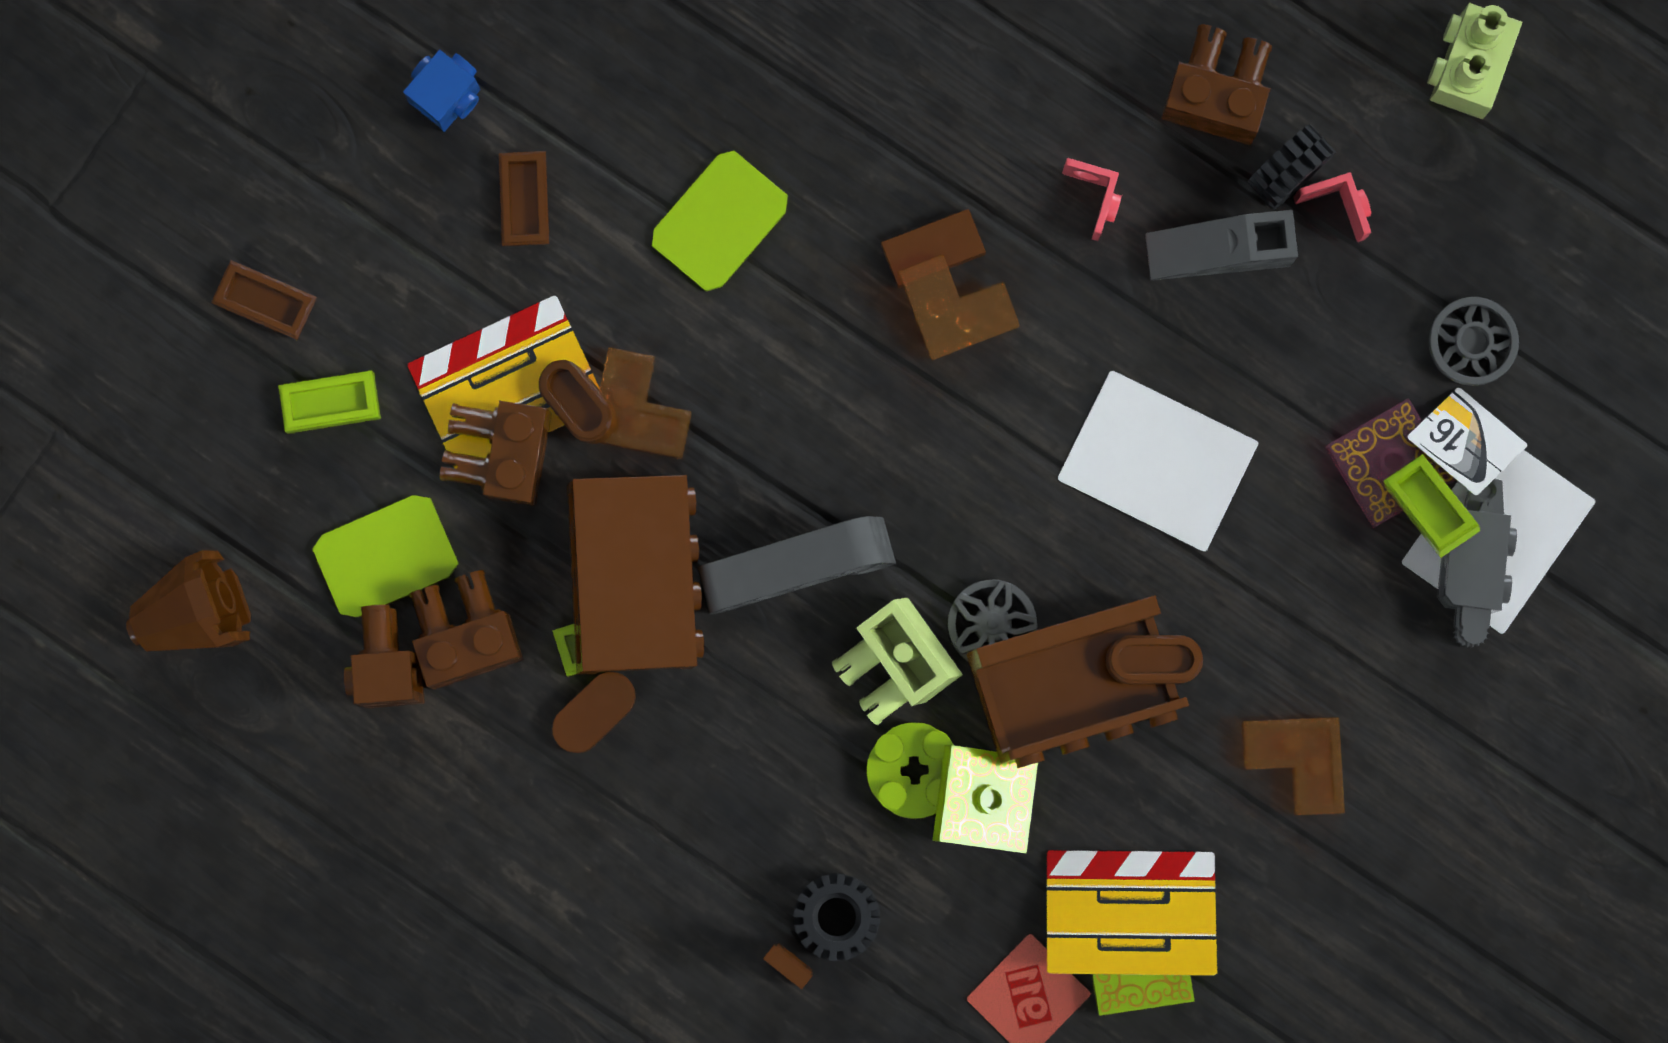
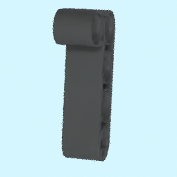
M866 516L714 561L697 569L709 614H717L842 576L858 575L880 570L896 564L884 518Z

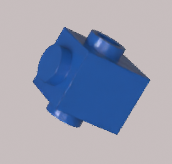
M439 49L433 58L426 56L417 64L411 74V78L414 80L403 93L412 106L445 132L457 117L463 119L475 108L479 101L477 94L481 89L473 77L477 70L457 53L450 58Z

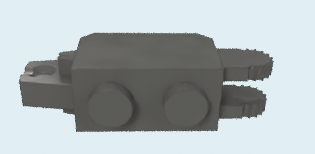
M1494 479L1479 495H1474L1468 490L1464 507L1479 524L1480 532L1441 558L1437 598L1445 608L1455 609L1453 626L1455 628L1453 632L1455 637L1453 638L1456 639V643L1460 644V647L1465 646V648H1468L1469 646L1472 648L1474 645L1479 646L1480 643H1484V640L1487 639V634H1489L1487 629L1490 628L1491 613L1502 611V603L1508 604L1511 597L1512 576L1505 574L1507 556L1512 557L1516 549L1517 530L1516 528H1510L1511 515H1504L1503 481Z

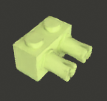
M1469 3L1460 16L1453 14L1443 37V41L1450 43L1445 59L1436 58L1427 84L1435 86L1430 101L1483 119L1492 109L1522 22L1507 17V13L1502 8L1494 5L1482 8Z
M909 598L892 600L859 625L857 630L864 639L841 657L832 661V666L836 672L844 671L851 666L850 669L839 676L848 686L853 685L857 679L880 662L889 673L891 678L859 701L863 711L871 710L879 704L876 709L867 715L876 725H879L883 719L907 701L911 706L926 703L963 675Z

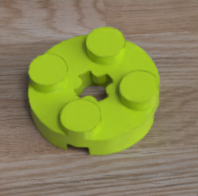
M905 723L893 727L878 739L868 758L867 780L871 792L884 808L900 817L910 819L925 818L936 814L945 745H954L946 733L924 723ZM909 757H918L921 765L928 766V774L920 777V784L918 785L911 784L908 776H901L900 768L909 764Z

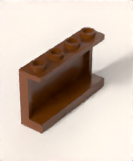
M687 475L572 479L567 484L576 674L670 668L692 669L696 667L697 658H703L704 637L702 629H695L694 610L701 609V587L699 582H693L692 563L698 562L699 544L697 535H690L689 516H695L696 494L694 487L687 486Z
M1156 595L976 648L966 654L1000 764L1015 760L1017 769L1045 761L1042 752L1060 746L1062 755L1090 747L1087 738L1104 733L1106 741L1133 734L1132 724L1148 719L1151 728L1178 720L1176 710L1189 706L1187 697H1179L1175 684H1123L1116 681L1109 674L1106 667V653L1116 640L1130 635H1159L1154 620L1155 616L1161 614Z

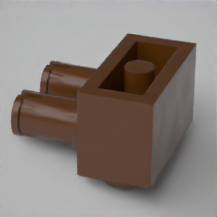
M1200 24L1197 27V34L1189 62H1179L1174 73L1161 119L1251 145L1258 133L1271 89L1264 87L1261 81L1269 53L1272 51V45L1261 41L1257 53L1254 55L1253 52L1257 39L1244 38L1234 76L1219 74L1215 70L1224 40L1227 37V32L1216 27L1212 40L1209 42L1208 37L1212 26Z
M499 400V405L495 407L494 411L460 406L453 403L450 415L454 418L466 420L464 422L449 420L448 434L455 433L489 439L492 446L491 452L487 454L486 458L445 450L442 462L458 467L456 469L441 467L440 481L448 480L478 485L484 491L483 495L489 499L536 506L552 413L547 408Z
M484 570L470 573L474 589L471 587L469 577L465 574L454 579L468 619L464 620L465 624L456 627L455 624H449L438 585L424 588L428 604L426 603L423 591L420 589L409 593L422 634L418 636L419 639L412 642L426 686L433 690L524 660L510 615L500 609L495 610L484 576Z
M389 605L361 607L364 650L359 651V655H351L352 667L344 668L346 695L353 696L354 704L365 708L425 704L423 674L417 655L411 651H399L396 609H390Z

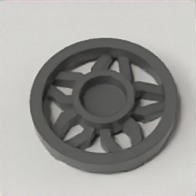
M1481 297L1462 298L1446 306L1435 318L1429 333V350L1438 370L1450 380L1468 386L1485 385L1501 377L1512 366L1519 348L1518 330L1510 314L1496 302ZM1469 306L1464 316L1465 325L1458 319L1447 318L1454 310ZM1478 306L1481 322H1472V316ZM1488 310L1496 314L1506 328L1497 326L1489 328ZM1440 326L1454 327L1457 332L1455 336H1450ZM1493 334L1506 336L1509 339L1499 344H1494ZM1438 335L1446 343H1454V346L1446 350L1443 357L1438 346ZM1509 347L1504 363L1497 370L1496 358L1490 351L1498 352ZM1457 352L1462 357L1461 361L1449 367L1447 365L1452 354ZM1482 358L1487 360L1489 375L1480 367L1478 360ZM1471 361V369L1479 377L1465 376L1457 371L1465 368L1468 362Z
M984 580L964 589L953 602L948 616V633L951 643L957 653L967 662L969 661L966 654L976 648L983 647L984 643L990 645L1009 639L1008 635L1016 637L1037 631L1036 612L1030 599L1015 585L1001 580ZM994 588L987 598L988 606H985L982 600L969 595L981 589ZM1001 589L1005 590V605L1003 607L994 605V600ZM1012 594L1022 602L1027 614L1017 611L1008 614L1007 611L1012 606ZM963 601L979 608L976 616L969 614L962 604ZM958 611L967 622L973 623V626L965 628L959 638L955 625ZM1015 618L1029 622V626L1013 629L1011 628V620ZM975 632L979 641L963 647L962 643L969 634Z

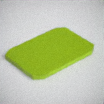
M730 151L720 154L654 228L652 247L704 291L707 292L721 288L785 215L788 195L737 152Z
M412 495L321 535L313 548L339 613L357 618L362 616L361 607L388 605L409 596V593L422 590L425 587L450 578L459 564L431 498Z

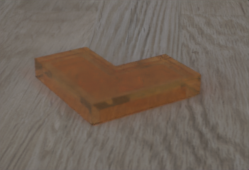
M942 254L898 271L931 360L1020 327L1004 282L996 283L959 298L946 260Z
M608 347L600 391L615 409L617 423L612 435L601 443L683 460L692 412L647 403L656 360L655 356Z
M1339 717L1242 722L1244 770L1292 768L1295 815L1345 813Z

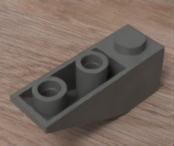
M1293 210L1244 214L1145 234L1150 281L1291 267L1298 257Z

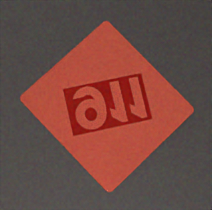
M1029 934L967 997V1001L1009 1043H1045L1090 996V991L1072 974L1048 973L1047 949L1032 934Z

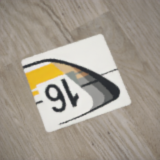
M1457 388L1408 435V439L1474 495H1479L1527 447L1526 442L1461 388Z

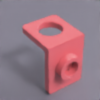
M1067 158L1062 174L1106 187L1092 235V240L1098 241L1105 220L1114 223L1122 195L1113 192L1119 173Z
M1351 172L1300 188L1294 195L1295 204H1299L1339 191L1357 242L1364 241L1371 233L1366 218L1371 216L1370 204L1364 190L1357 191Z

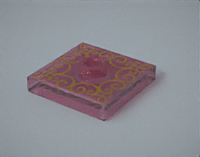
M1409 398L1325 447L1373 528L1403 512L1402 508L1385 488L1383 481L1422 454L1447 485L1456 481L1453 476L1408 439V435L1422 422Z

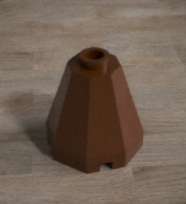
M202 550L185 557L130 606L126 628L130 639L135 645H141L147 652L233 647L250 640V631H242V626L251 621V613L239 578L232 568L222 571L218 566V562L225 560L219 551Z

